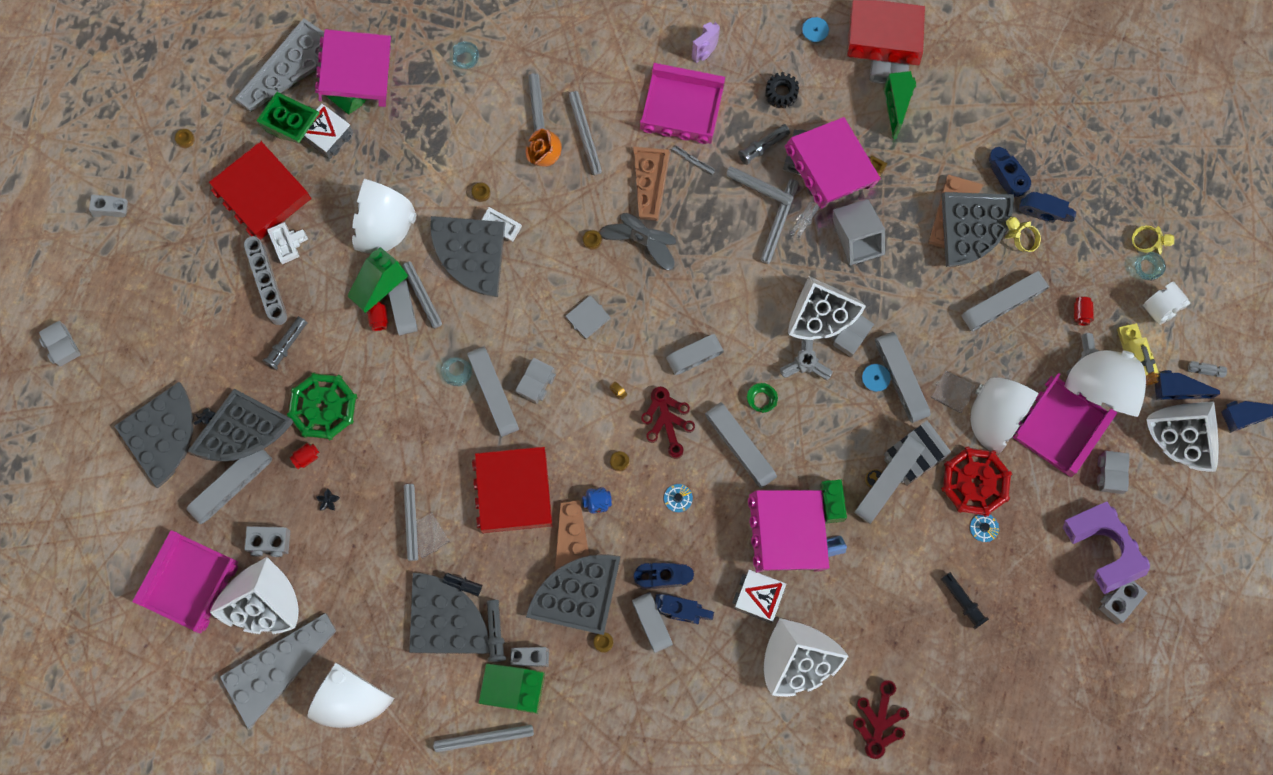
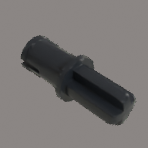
M446 573L443 578L444 584L458 588L460 592H468L479 597L483 586L468 580L467 577L463 579L450 573Z

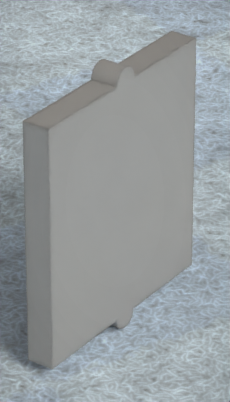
M591 296L565 316L574 326V330H578L585 339L611 319L602 309V305H599Z

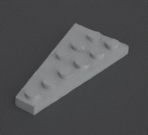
M303 18L235 98L236 102L251 112L272 99L276 92H283L316 71L317 67H321V63H318L319 51L322 52L323 49L320 47V36L324 37V32Z
M326 613L220 676L248 729L255 725L260 716L268 710L267 708L284 692L318 650L334 635L336 629Z

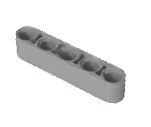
M251 236L245 240L244 247L266 314L273 324L282 325L287 320V313L266 249L259 238ZM254 245H258L257 249L251 250ZM260 261H264L262 266L256 267ZM265 278H270L267 283H262ZM270 295H275L273 300H267ZM280 311V315L274 318L273 314Z
M1037 271L967 310L961 317L970 331L973 332L1043 293L1049 288V285L1041 273Z
M895 332L875 338L876 347L885 367L890 373L891 381L910 422L914 423L931 415L929 406Z
M485 346L468 352L467 355L501 437L518 431L519 427Z
M720 402L705 413L708 421L760 488H763L777 478L773 468L723 403Z
M909 435L854 513L871 524L923 452L925 446Z
M263 449L237 460L188 505L187 511L199 524L205 523L266 468L272 461V457Z

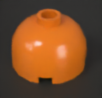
M547 129L535 131L529 139L531 141L530 146H526V157L529 162L537 166H551L561 155L562 143L556 134Z

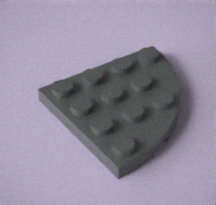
M944 192L941 194L946 267H956L971 263L985 256L997 246L1007 231L1006 221L1012 217L1014 195Z
M431 216L430 227L433 245L446 270L469 289L487 296L498 297L506 223Z
M181 382L176 383L114 426L157 488L163 485L176 472L175 470L182 459L185 458L192 440L194 419L190 405L191 402Z
M234 389L188 452L196 457L211 461H231L245 458L263 450L276 441L291 426L293 421L280 412Z
M610 554L590 555L563 565L553 572L540 586L531 601L526 618L604 635L621 556Z
M413 573L409 653L490 654L489 645H487L489 639L488 631L479 610L463 591L460 592V589L444 584L443 579L439 577Z

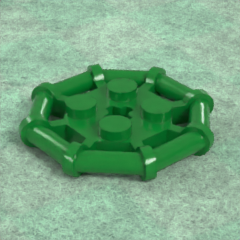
M314 372L311 373L310 377L290 390L292 393L287 417L292 419L294 425L301 432L302 437L324 438L330 441L347 426L354 423L353 416L358 397L342 379L343 376L339 374L337 376L316 374ZM319 382L333 383L331 388L320 387ZM314 383L315 388L311 389L308 394L301 393ZM338 386L346 397L340 398L335 392ZM301 397L304 399L302 410L297 411L298 398ZM321 402H324L325 405H328L327 408L323 409V411H320V408H318V405L321 404ZM344 403H348L346 416L342 415ZM305 415L309 420L307 427L300 420L299 416ZM339 418L343 420L332 429L330 428L333 421ZM314 426H325L326 431L312 429Z

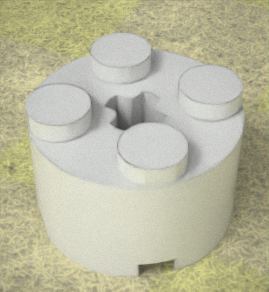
M1174 281L1165 286L1166 290H1159L1142 305L1159 325L1171 320L1177 315L1176 313L1179 310H1183L1190 304L1187 296Z

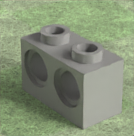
M247 526L245 551L251 553V556L261 557L263 553H268L272 557H282V554H289V529L283 527ZM261 537V544L255 547V539ZM281 538L280 546L274 547L275 539Z
M1132 581L1115 589L1111 594L1107 593L1100 601L1102 605L1099 607V610L1117 625L1121 624L1142 601L1147 592ZM1125 587L1131 591L1130 597L1125 595ZM1113 602L1118 604V612L1112 609Z

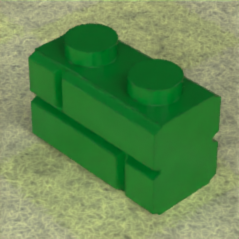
M842 479L822 481L820 490H822L825 524L845 522L847 513Z

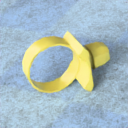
M1010 217L1006 221L1010 231L1005 235V239L1014 238L1017 249L1022 252H1032L1039 247L1041 236L1039 231L1031 226V222L1020 223L1015 217ZM1025 227L1032 230L1035 236L1034 246L1029 251L1025 250L1020 243V232Z
M1145 225L1135 230L1132 242L1136 250L1148 253L1156 249L1157 253L1161 255L1162 245L1165 247L1174 245L1175 238L1171 234H1164L1163 236L1159 226L1155 229L1152 226ZM1148 229L1156 232L1158 241L1151 248L1141 249L1134 244L1135 236L1140 231Z

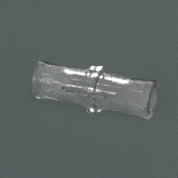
M809 202L804 212L799 214L798 221L790 230L792 236L798 230L795 237L800 238L805 228L810 226L812 223L811 219L819 210L817 204L811 210L814 202Z

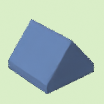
M842 536L827 539L828 557L846 553L847 546Z

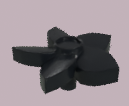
M209 407L204 409L202 413H196L195 415L198 419L194 422V425L201 422L207 425L216 413L210 411Z
M327 489L324 492V496L316 497L318 501L323 502L320 505V511L325 510L327 506L335 511L334 502H337L340 497L332 495V492Z

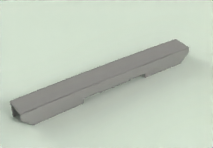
M674 145L673 149H671L707 173L713 175L715 172L712 167L699 161L680 147Z

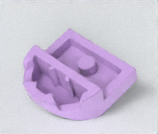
M711 22L705 24L702 35L693 41L692 59L695 63L700 60H706L716 48L720 26L716 22L714 24Z

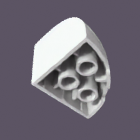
M364 179L357 200L359 212L354 214L352 228L355 229L356 236H352L354 250L372 253L379 247L388 251L397 246L405 238L411 223L414 224L416 220V213L412 203L397 191L377 182Z
M809 276L794 308L788 334L806 340L835 336L852 325L860 317L866 305L851 295Z
M1098 351L1085 356L1075 364L1067 377L1064 387L1076 395L1081 393L1090 402L1100 406L1103 402L1115 411L1138 417L1145 395V370L1142 363L1134 357L1132 352Z
M996 377L988 379L984 385L980 384L975 394L978 396L973 403L970 420L977 440L987 450H994L998 456L1006 447V442L1020 426L1018 423L1027 415L1039 393L1012 380Z
M1214 402L1175 405L1155 411L1148 416L1147 424L1154 441L1158 443L1168 457L1189 466L1191 469L1207 472L1216 471L1219 445Z
M266 557L238 574L220 593L210 613L229 626L234 624L244 628L243 631L260 634L261 631H272V634H277L295 628L298 620V602L287 577Z
M779 618L765 653L764 677L767 688L773 696H795L797 692L804 690L809 692L823 684L822 681L830 675L834 676L843 666L848 655L839 644L822 632L801 623Z
M335 663L311 703L308 718L321 725L334 728L355 727L379 716L387 709L394 698L346 667Z

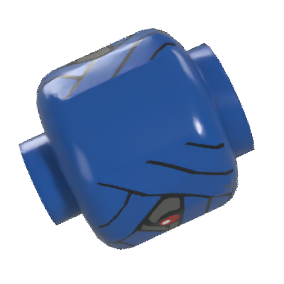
M604 487L588 489L586 496H582L583 507L587 508L589 513L607 512L608 508L612 506L610 491H607Z

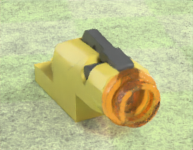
M1137 323L1119 327L1117 332L1123 350L1134 353V357L1144 367L1146 386L1159 382V372L1147 338L1141 337Z

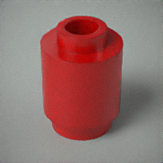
M1078 297L1074 303V322L1080 326L1090 325V322L1094 321L1093 302L1090 297Z
M378 302L367 311L368 322L372 331L387 329L385 305Z
M307 442L292 452L293 455L289 458L299 470L319 458L317 454L320 452L313 443L310 445Z

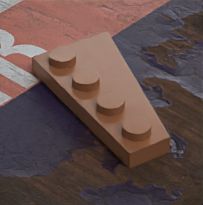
M633 147L639 217L643 220L658 221L670 150Z
M947 175L942 193H979L983 184ZM941 195L928 244L945 248Z
M580 500L560 504L555 571L573 560L589 556Z

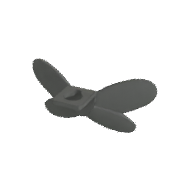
M623 213L620 216L624 224L607 225L600 230L601 237L605 239H633L647 246L649 253L661 268L665 270L673 269L675 265L674 258L666 246L676 243L675 237L661 230L648 229L637 217L629 213Z

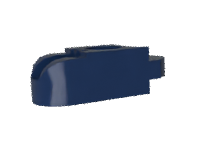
M1002 147L993 148L989 155L990 168L1003 189H1005L1007 194L1014 195V197L1025 195L1031 187L1029 175L1014 155L1011 156ZM1005 169H1009L1012 173L1006 172Z
M1031 192L1021 199L1019 211L1023 214L1050 223H1054L1057 219L1064 222H1073L1077 214L1075 210L1068 207V201L1046 193Z
M644 563L639 565L634 572V581L641 589L681 587L688 585L694 578V572L687 564ZM668 571L671 574V578L669 580H662L660 573ZM648 574L649 579L642 580V575Z
M656 594L655 604L659 613L670 617V619L699 625L700 619L713 620L714 612L702 609V605L698 604V601Z

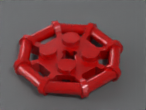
M968 446L949 461H945L944 480L941 490L945 492L959 513L965 512L989 517L990 513L1005 502H1009L1012 471L1007 469L994 450L986 451L973 449ZM972 456L987 458L985 463L974 462ZM967 458L968 464L963 468L959 469L955 466ZM991 461L1001 474H995L994 470L989 466ZM952 471L957 474L956 484L951 485ZM976 477H978L981 481V484H979L978 487H976L975 483L971 481ZM1003 478L1000 493L996 490L997 480ZM957 489L962 493L964 498L962 502L953 490ZM991 495L997 497L988 506L986 505L985 500ZM968 501L979 502L981 507L966 504Z

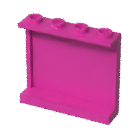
M324 29V37L320 36V47L323 49L322 52L319 51L318 63H321V67H317V78L320 79L315 84V93H319V101H322V95L375 99L379 100L378 106L386 107L391 36Z
M654 63L642 120H640V130L646 133H660L665 137L675 136L685 141L695 140L700 144H712L725 77Z
M845 117L791 137L784 146L820 209H823L829 202L865 187L867 190L873 188L881 179Z
M1058 373L1055 377L1050 376L1045 383L1047 388L1044 392H1039L1035 399L1036 404L1034 407L1031 406L1027 415H1025V420L1018 423L1020 426L1012 438L1071 478L1078 472L1117 412L1112 408L1107 411L1098 404L1086 400L1087 397L1082 396L1081 393L1079 395L1074 394L1064 387L1065 382L1059 378L1061 374Z
M757 490L749 494L748 506L751 510L749 522L753 533L751 544L754 548L753 565L756 573L779 570H814V572H820L829 569L822 490Z
M171 530L132 602L201 634L210 623V611L214 602L228 585L231 576L233 577L236 574L238 561Z

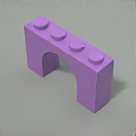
M1108 502L1065 520L1063 529L1072 544L1093 535L1108 536L1118 544L1121 550V557L1117 561L1097 569L1094 575V579L1104 594L1147 575L1150 569L1148 559L1142 556L1137 542L1131 539L1126 525L1120 522L1115 508L1110 507Z

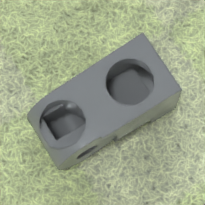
M91 195L89 211L93 217H125L128 201L114 196Z
M547 647L511 648V665L549 667V649Z

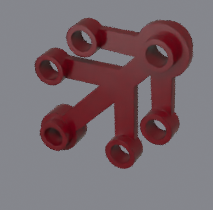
M656 387L651 392L652 403L647 412L642 414L641 421L645 425L651 424L653 415L658 407L660 408L661 415L653 429L647 433L646 439L650 443H655L660 430L665 425L670 442L668 454L673 459H679L682 457L684 449L677 442L672 423L680 426L687 433H692L695 430V423L691 420L685 421L669 412L667 405L677 409L681 415L688 414L690 406L686 402L680 403L671 398L669 391L665 387ZM663 393L664 397L660 399L657 397V394ZM686 406L688 410L683 412L680 408ZM649 416L651 419L650 421H644L643 418ZM691 424L693 428L688 430L686 425ZM654 434L656 438L651 440L648 436ZM674 447H678L680 451L678 453H674L672 449Z
M890 680L883 681L879 686L882 696L877 717L871 709L867 698L863 697L857 701V707L863 710L875 729L872 737L865 727L866 723L863 718L859 717L853 720V727L859 730L866 741L865 752L871 759L881 758L885 754V747L905 737L904 729L898 727L892 731L891 735L882 739L884 730L898 721L909 717L908 709L902 707L894 715L886 719L890 696L896 692V685ZM885 685H888L890 687L889 693H886L883 688ZM861 700L866 701L867 705L865 708L860 706ZM900 710L906 712L904 718L899 715ZM857 720L862 721L863 725L861 728L856 726ZM896 730H900L902 732V736L900 738H898L895 735ZM876 745L878 752H872L871 747Z

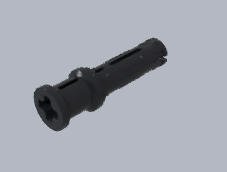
M951 572L941 578V581H943L964 609L963 614L968 616L974 625V629L989 620L979 610V605L976 602H972Z

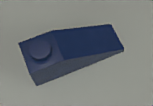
M1171 370L1161 371L1154 378L1156 400L1214 399L1220 395V390L1181 373H1172Z
M1234 401L1227 404V408L1221 411L1230 433L1273 418V404L1250 401L1238 403Z

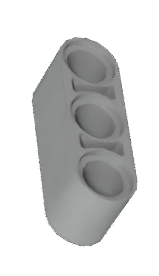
M403 280L389 292L399 336L418 331L406 280Z
M712 334L671 353L666 359L674 374L679 375L721 355L724 350L716 335Z
M648 592L632 599L633 606L654 653L672 646L673 643L651 593Z

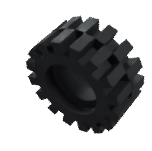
M781 72L780 76L779 73H776L775 77L772 75L770 80L767 81L765 96L768 102L771 101L772 106L777 104V108H780V105L786 108L787 105L789 107L792 106V102L795 103L799 92V83L795 81L796 78L794 76L790 78L791 74L789 73L787 76H784L785 72ZM779 85H784L788 87L789 93L784 96L776 93L775 88Z

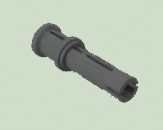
M783 124L758 142L753 141L749 147L738 151L742 162L746 165L750 164L751 160L757 156H762L764 150L786 135H789L790 130L788 126Z
M298 316L278 345H273L271 353L262 361L277 371V366L284 357L288 356V349L308 322Z
M499 600L487 601L489 624L487 645H489L490 653L488 662L505 661L506 657L503 653L505 640L501 637Z

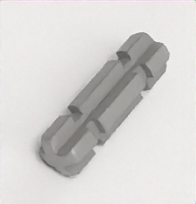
M1190 361L1188 364L1189 372L1196 373L1198 371L1199 374L1216 375V377L1222 378L1227 375V368L1224 366L1217 367V365L1202 362L1199 364L1196 361Z

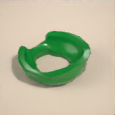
M766 383L753 385L748 390L746 396L748 404L758 412L766 413L777 406L778 394L772 386ZM758 393H765L769 397V403L763 408H758L754 405V398Z

